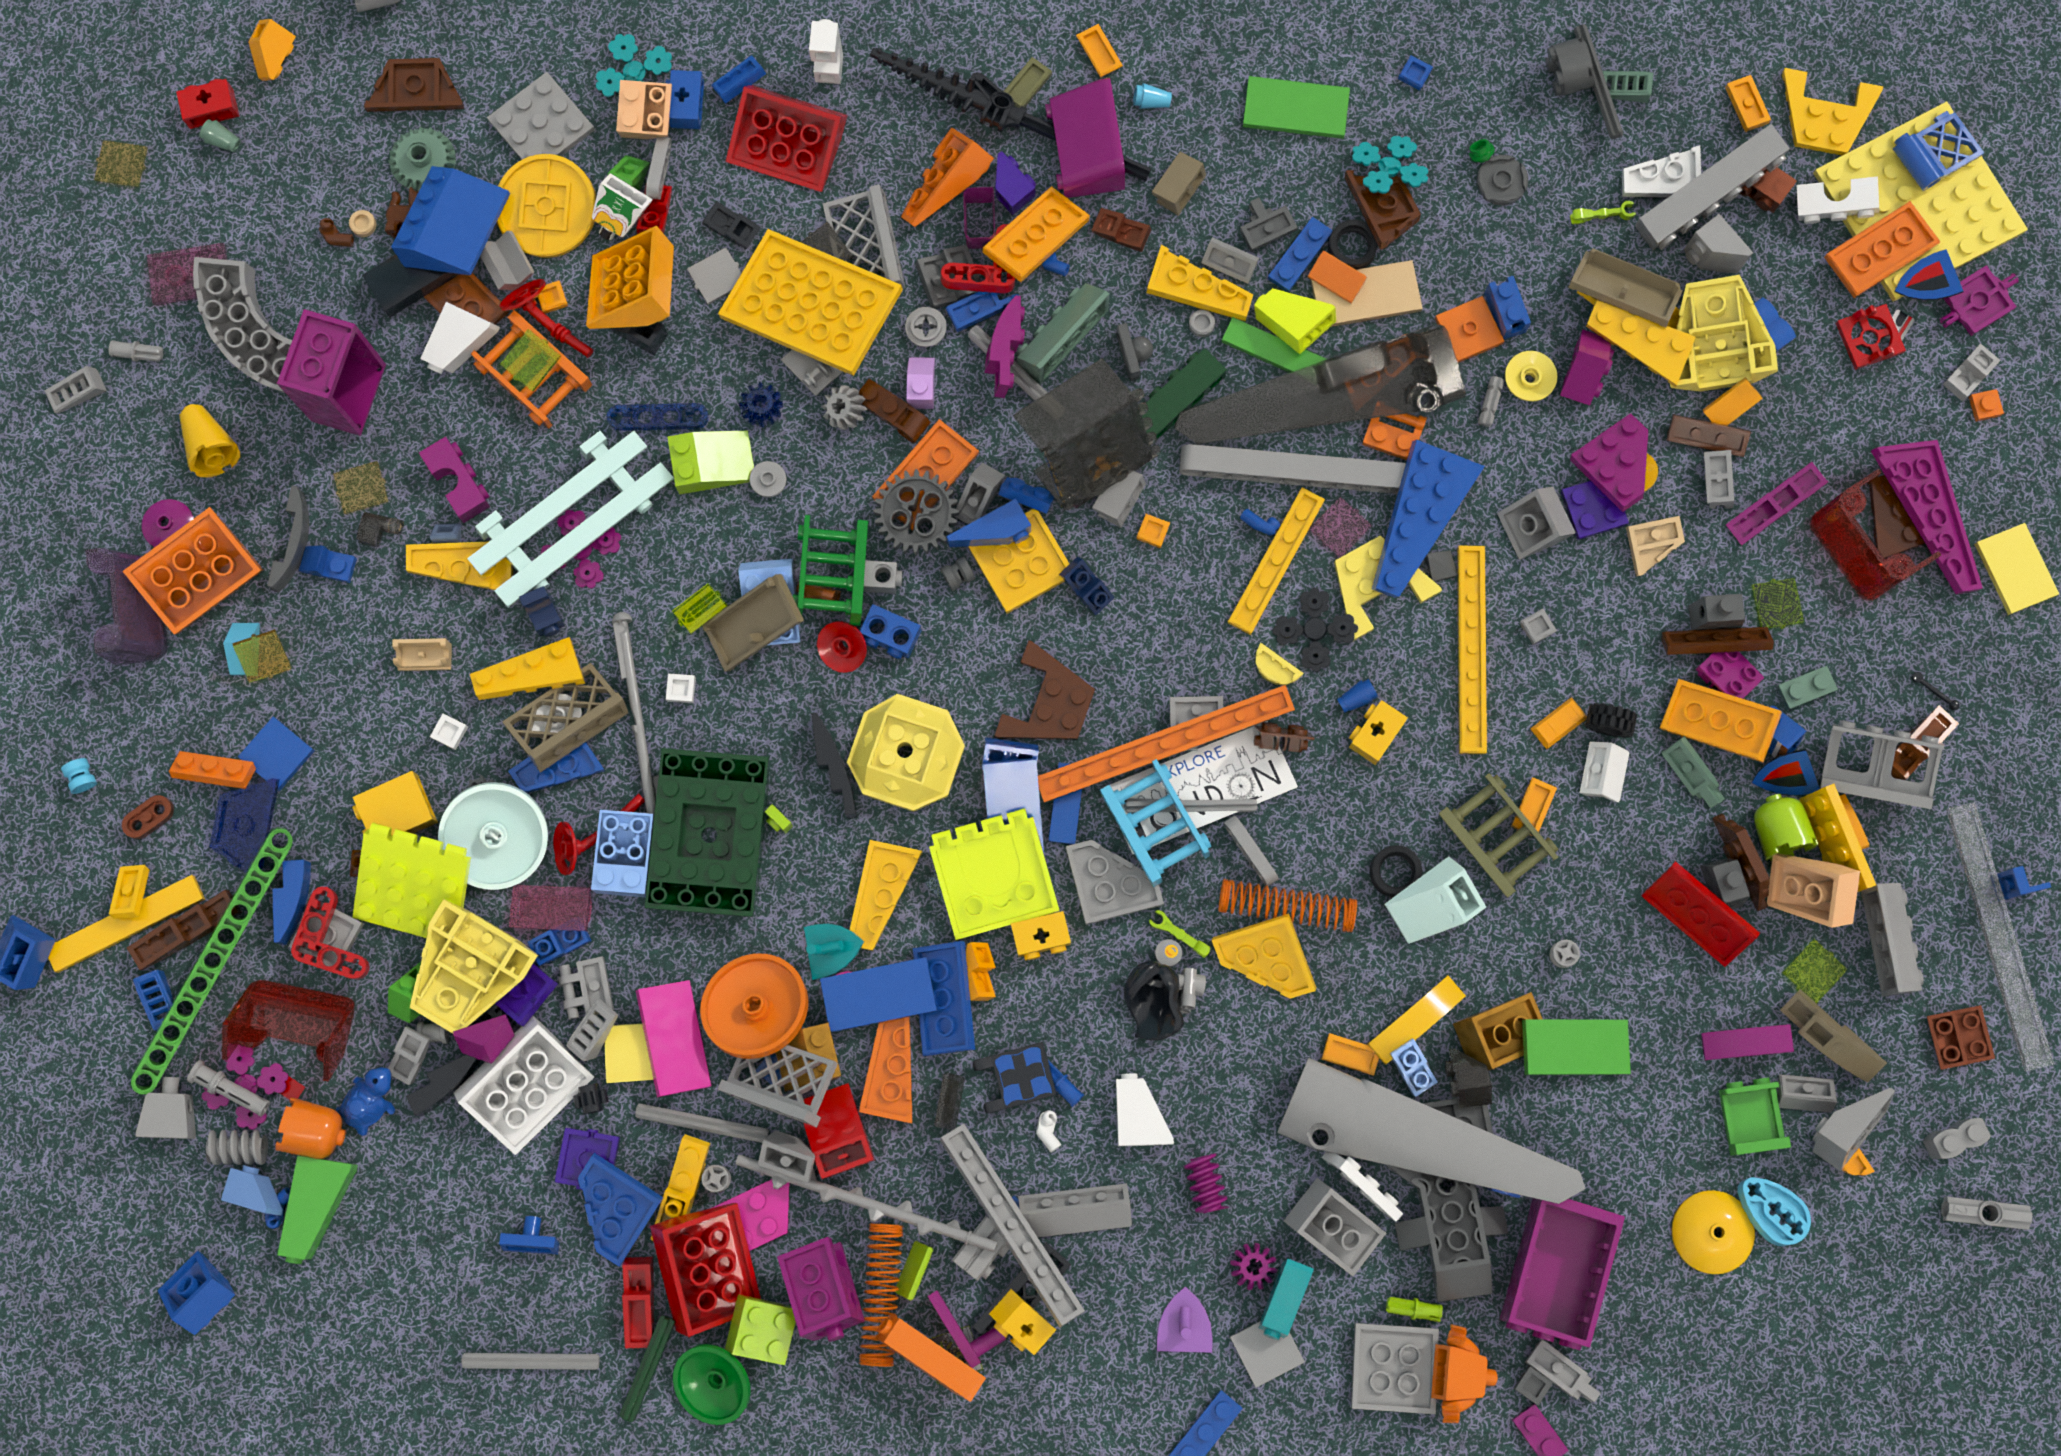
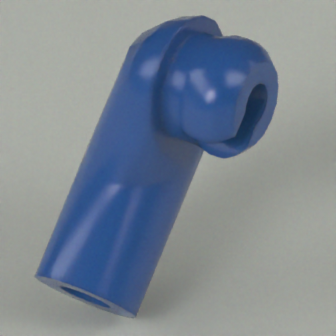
M1249 509L1244 510L1240 517L1251 528L1269 536L1276 534V530L1280 528V522L1274 517L1268 518L1266 522Z
M285 1187L277 1194L283 1209L282 1215L265 1213L267 1227L276 1229L283 1223L284 1209L290 1195L289 1188Z

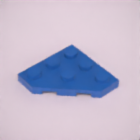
M594 1153L580 1173L578 1182L580 1189L583 1190L586 1202L584 1206L589 1225H592L596 1252L620 1267L664 1197Z

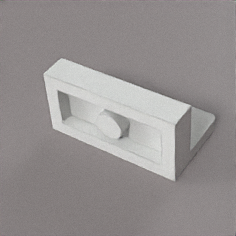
M1590 742L1579 793L1585 796L1605 797L1613 802H1619L1629 751L1614 743Z

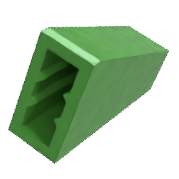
M297 1156L277 1254L278 1256L286 1257L285 1262L302 1264L303 1260L312 1259L357 1171L358 1165Z

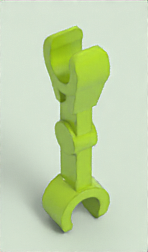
M1625 201L1620 208H1601L1596 211L1584 208L1575 209L1573 214L1570 215V220L1573 225L1581 224L1594 218L1605 219L1611 216H1620L1623 220H1630L1636 213L1625 212V207L1630 208L1634 205L1632 201Z
M1160 910L1155 911L1156 914L1163 918V922L1155 924L1152 920H1149L1150 925L1154 929L1169 932L1177 940L1193 948L1192 950L1203 958L1207 957L1210 952L1208 945L1200 940L1197 941L1185 933L1183 929L1173 925L1164 912Z

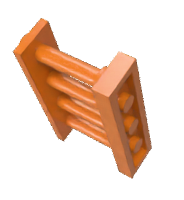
M514 310L507 317L512 324L510 327L511 331L484 358L474 350L471 353L476 361L473 365L483 375L488 372L531 412L528 416L538 426L543 423L549 429L552 424L546 416L573 389L580 387L586 392L592 386V383L580 369ZM518 338H527L530 341L528 344L529 348L502 375L491 366ZM543 353L548 358L546 361L548 364L519 392L509 382L536 355L540 356ZM561 370L567 375L565 378L566 382L538 409L528 398L555 371L558 373Z

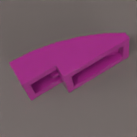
M1790 1024L1701 1033L1704 1060L1794 1052Z

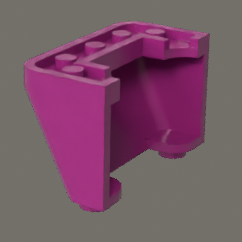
M1110 78L1099 79L1049 98V104H1045L1047 119H1052L1054 124L1061 174L1056 175L1058 190H1063L1066 198L1125 190V166Z

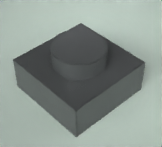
M1528 1365L1513 1389L1538 1406L1554 1382Z

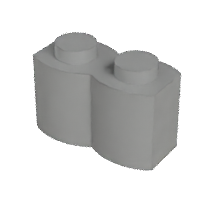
M1982 1118L1963 1119L1953 1123L1946 1130L1930 1133L1924 1138L1923 1143L1931 1159H1948L1958 1156L1966 1148L1983 1145L1990 1139L1991 1135Z

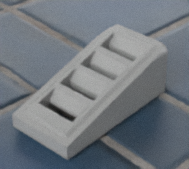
M85 366L44 391L54 413L58 414L107 390L98 370ZM79 382H80L81 387H82V389H83L81 392H80L79 387H78V385H77V383H79ZM68 387H70L74 396H70L67 389ZM60 391H61L62 396H63V398H64V400H65V401L62 402V403H61L60 398H59V396H58V394H57V392H60Z
M597 999L570 1037L566 1046L583 1061L597 1058L618 1014L601 999ZM598 1014L606 1019L605 1022L598 1017Z

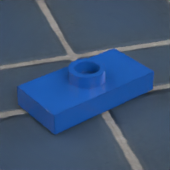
M751 55L715 81L711 86L726 104L741 93L744 86L752 85L766 75V72Z

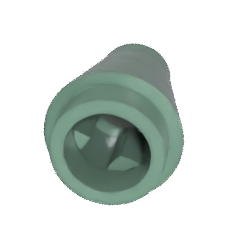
M208 119L200 130L199 137L204 139V143L228 151L236 152L241 143L240 138L217 120L211 121Z

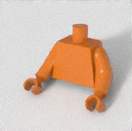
M1451 1324V1330L1448 1333L1446 1342L1447 1345L1435 1344L1431 1398L1443 1400L1441 1403L1442 1415L1444 1417L1443 1423H1459L1460 1413L1471 1407L1475 1403L1476 1398L1484 1397L1486 1386H1495L1498 1379L1496 1370L1487 1369V1357L1479 1355L1478 1347L1466 1337V1328Z

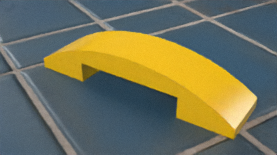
M1446 976L1390 1026L1370 1041L1368 1046L1386 1065L1392 1060L1390 1055L1392 1051L1412 1038L1414 1040L1419 1038L1466 995L1449 976Z

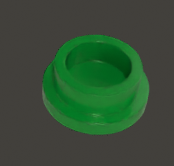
M1481 139L1470 146L1469 156L1472 161L1482 163L1491 158L1495 148L1487 139Z

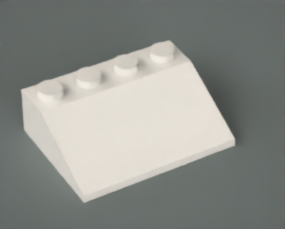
M534 1016L529 1019L524 1027L521 1026L514 1033L515 1036L492 1064L484 1062L454 1092L457 1102L515 1155L573 1099L574 1095L579 1093L578 1087L587 1085L594 1078L579 1060Z

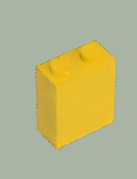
M413 771L353 797L356 804L352 806L354 814L359 821H363L366 828L362 830L363 834L367 829H370L372 823L391 827L392 836L395 829L414 834L438 823L420 778Z

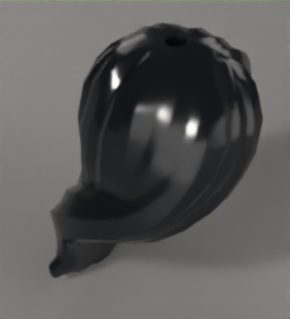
M1157 961L1140 963L1132 970L1126 981L1124 999L1137 1023L1136 1038L1153 1041L1164 1040L1179 1032L1184 1025L1183 1016L1177 1004L1180 987L1179 978L1176 972L1166 964H1160Z

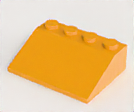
M657 226L592 255L586 326L589 329L649 326L663 321L670 316L674 246Z

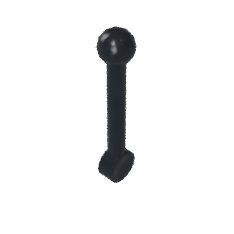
M1921 672L1912 674L1913 682H1920L1949 704L1951 710L1959 709L1960 704L1958 701L1951 700L1923 679Z

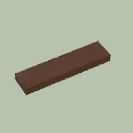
M1768 627L1662 632L1661 641L1667 655L1773 650L1774 641Z

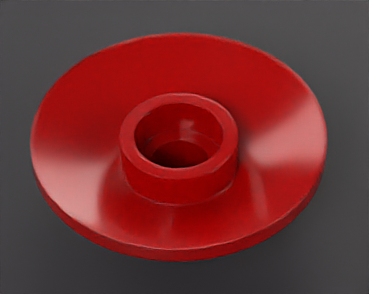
M844 621L831 622L818 635V653L822 661L832 670L847 673L856 670L864 662L867 653L866 642L862 633L852 624ZM843 641L847 643L848 648L843 645Z

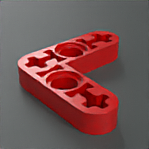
M1003 224L999 226L996 230L995 236L999 232H1001L1008 224ZM994 261L993 266L947 263L942 267L940 277L942 285L948 289L992 293L1011 292L1015 287L1016 278L1007 272L1006 283L1001 282L1002 271H1007ZM950 273H954V274H955V278H953V279L949 278V277H950ZM964 274H967L966 280H963ZM974 274H981L985 277V280L975 282L971 277Z
M328 887L316 888L310 896L292 944V956L299 962L355 980L363 979L368 974L370 968L366 958L323 943L338 903V897L336 892ZM327 892L330 902L324 903L321 911L326 912L325 916L313 912L314 908L320 910L322 902L318 900V897L320 895L324 896ZM318 917L322 923L320 930L310 932L308 922L312 918ZM308 943L309 949L318 952L317 957L305 954L302 958L303 953L299 952V948L301 946L305 947ZM334 951L337 954V962L333 966H326L323 960L325 954ZM359 960L358 964L362 966L361 971H355L353 975V969L342 965L344 961L355 964Z

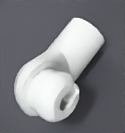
M1048 1110L1040 1115L1036 1134L1050 1153H1052L1061 1146V1143L1053 1134L1057 1115L1055 1112Z

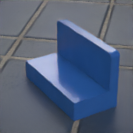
M2023 866L1994 875L2002 901L2051 888L2050 882L2030 887Z

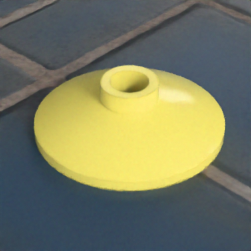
M1537 351L1521 352L1514 356L1506 367V385L1510 392L1521 400L1529 402L1539 401L1549 396L1554 390L1557 383V370L1554 363L1546 355ZM1525 376H1532L1534 378V382H1527L1525 380Z

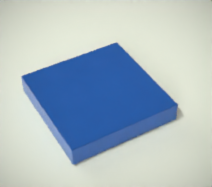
M273 716L240 753L238 758L253 762L256 767L255 772L280 791L315 750Z

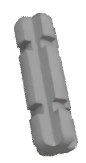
M1492 376L1489 380V389L1486 391L1481 409L1483 412H1481L1478 423L1482 426L1490 427L1493 424L1494 414L1501 395L1500 391L1504 384V379Z

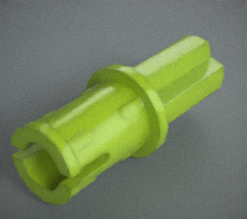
M1389 1297L1386 1302V1311L1388 1313L1411 1316V1320L1419 1318L1440 1322L1442 1318L1443 1307L1440 1304L1425 1303L1419 1301L1418 1298L1407 1300L1396 1297Z

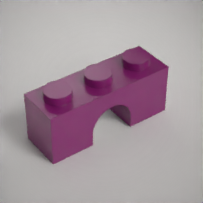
M445 436L419 452L429 471L437 481L447 475L458 476L456 488L445 496L463 523L490 508L486 500L490 498L488 492L482 484L477 486L473 480L477 475L469 462L464 465L460 459L464 454L456 442L450 443Z

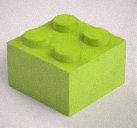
M738 1294L725 1350L732 1355L785 1365L796 1323L792 1307L786 1304Z

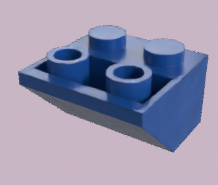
M11 915L0 939V982L14 990L35 988L56 939L15 915Z

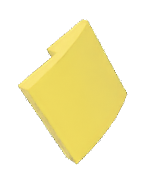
M642 1023L613 1025L605 1040L606 1083L654 1080Z

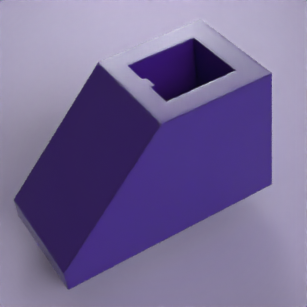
M1001 151L998 153L995 193L998 201L1013 216L1036 197V183L1030 175H1024L1018 169L1019 165L1012 156L1009 155L1007 157Z

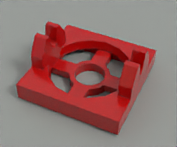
M1887 304L1878 307L1871 305L1865 310L1860 309L1851 316L1836 322L1855 370L1903 354L1906 351ZM1867 318L1879 320L1885 324L1886 328L1877 330L1870 327ZM1859 322L1862 332L1859 337L1852 339V329ZM1867 331L1873 332L1877 337L1876 343L1867 344L1863 340V334ZM1890 335L1889 346L1880 351L1878 344L1881 338ZM1862 345L1865 348H1869L1872 354H1864L1856 347Z

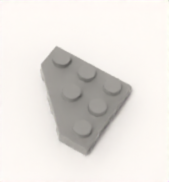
M1093 840L1066 846L1086 925L1164 905L1159 884L1153 887L1145 872L1134 866L1131 862L1110 852Z

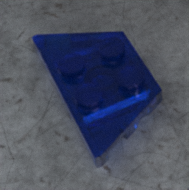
M268 779V781L248 785L246 789L231 790L219 795L209 847L218 854L223 855L231 864L240 868L245 873L270 832L280 779ZM265 857L261 858L258 863V866L261 870L263 868Z

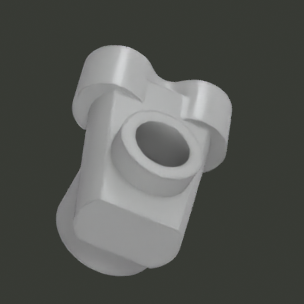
M1184 968L1181 974H1177L1180 984L1177 1004L1180 1012L1183 1014H1189L1191 1010L1195 1009L1196 996L1202 997L1205 991L1206 976L1197 974V969Z

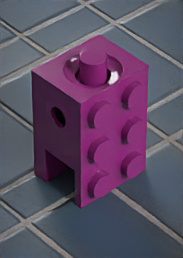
M825 1237L777 1256L800 1337L812 1341L827 1337L828 1341L832 1342L844 1337L843 1330L865 1322L841 1242L833 1244L831 1238Z

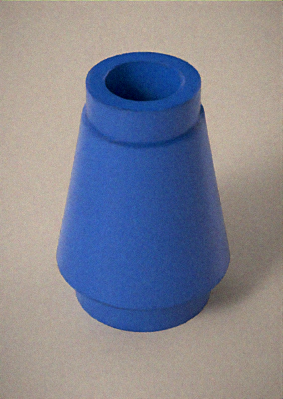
M1367 679L1363 682L1360 680L1337 700L1344 713H1346L1347 711L1374 703L1373 700L1378 698V695L1370 680Z

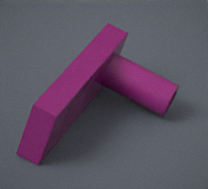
M937 1290L927 1296L971 1368L981 1363L979 1359L981 1355L1006 1340L999 1331L992 1328L972 1342H969L939 1291Z

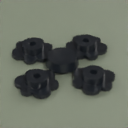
M1314 587L1310 592H1303L1300 596V600L1303 603L1301 606L1302 611L1305 613L1309 612V615L1312 617L1305 623L1304 628L1302 625L1297 624L1295 617L1288 619L1285 616H1281L1276 621L1277 626L1273 628V634L1277 636V642L1280 645H1286L1289 642L1291 644L1297 643L1298 637L1304 631L1305 636L1314 642L1310 644L1309 648L1305 647L1302 650L1304 657L1301 663L1303 667L1312 668L1314 672H1318L1321 667L1327 668L1331 663L1328 656L1330 653L1329 648L1322 647L1318 641L1323 639L1328 631L1330 635L1334 636L1335 642L1340 643L1343 640L1345 643H1351L1355 638L1354 633L1358 631V626L1354 624L1352 615L1345 614L1343 617L1335 616L1333 623H1330L1327 627L1326 623L1318 617L1322 612H1326L1329 609L1327 604L1329 594L1325 591L1319 592V589Z

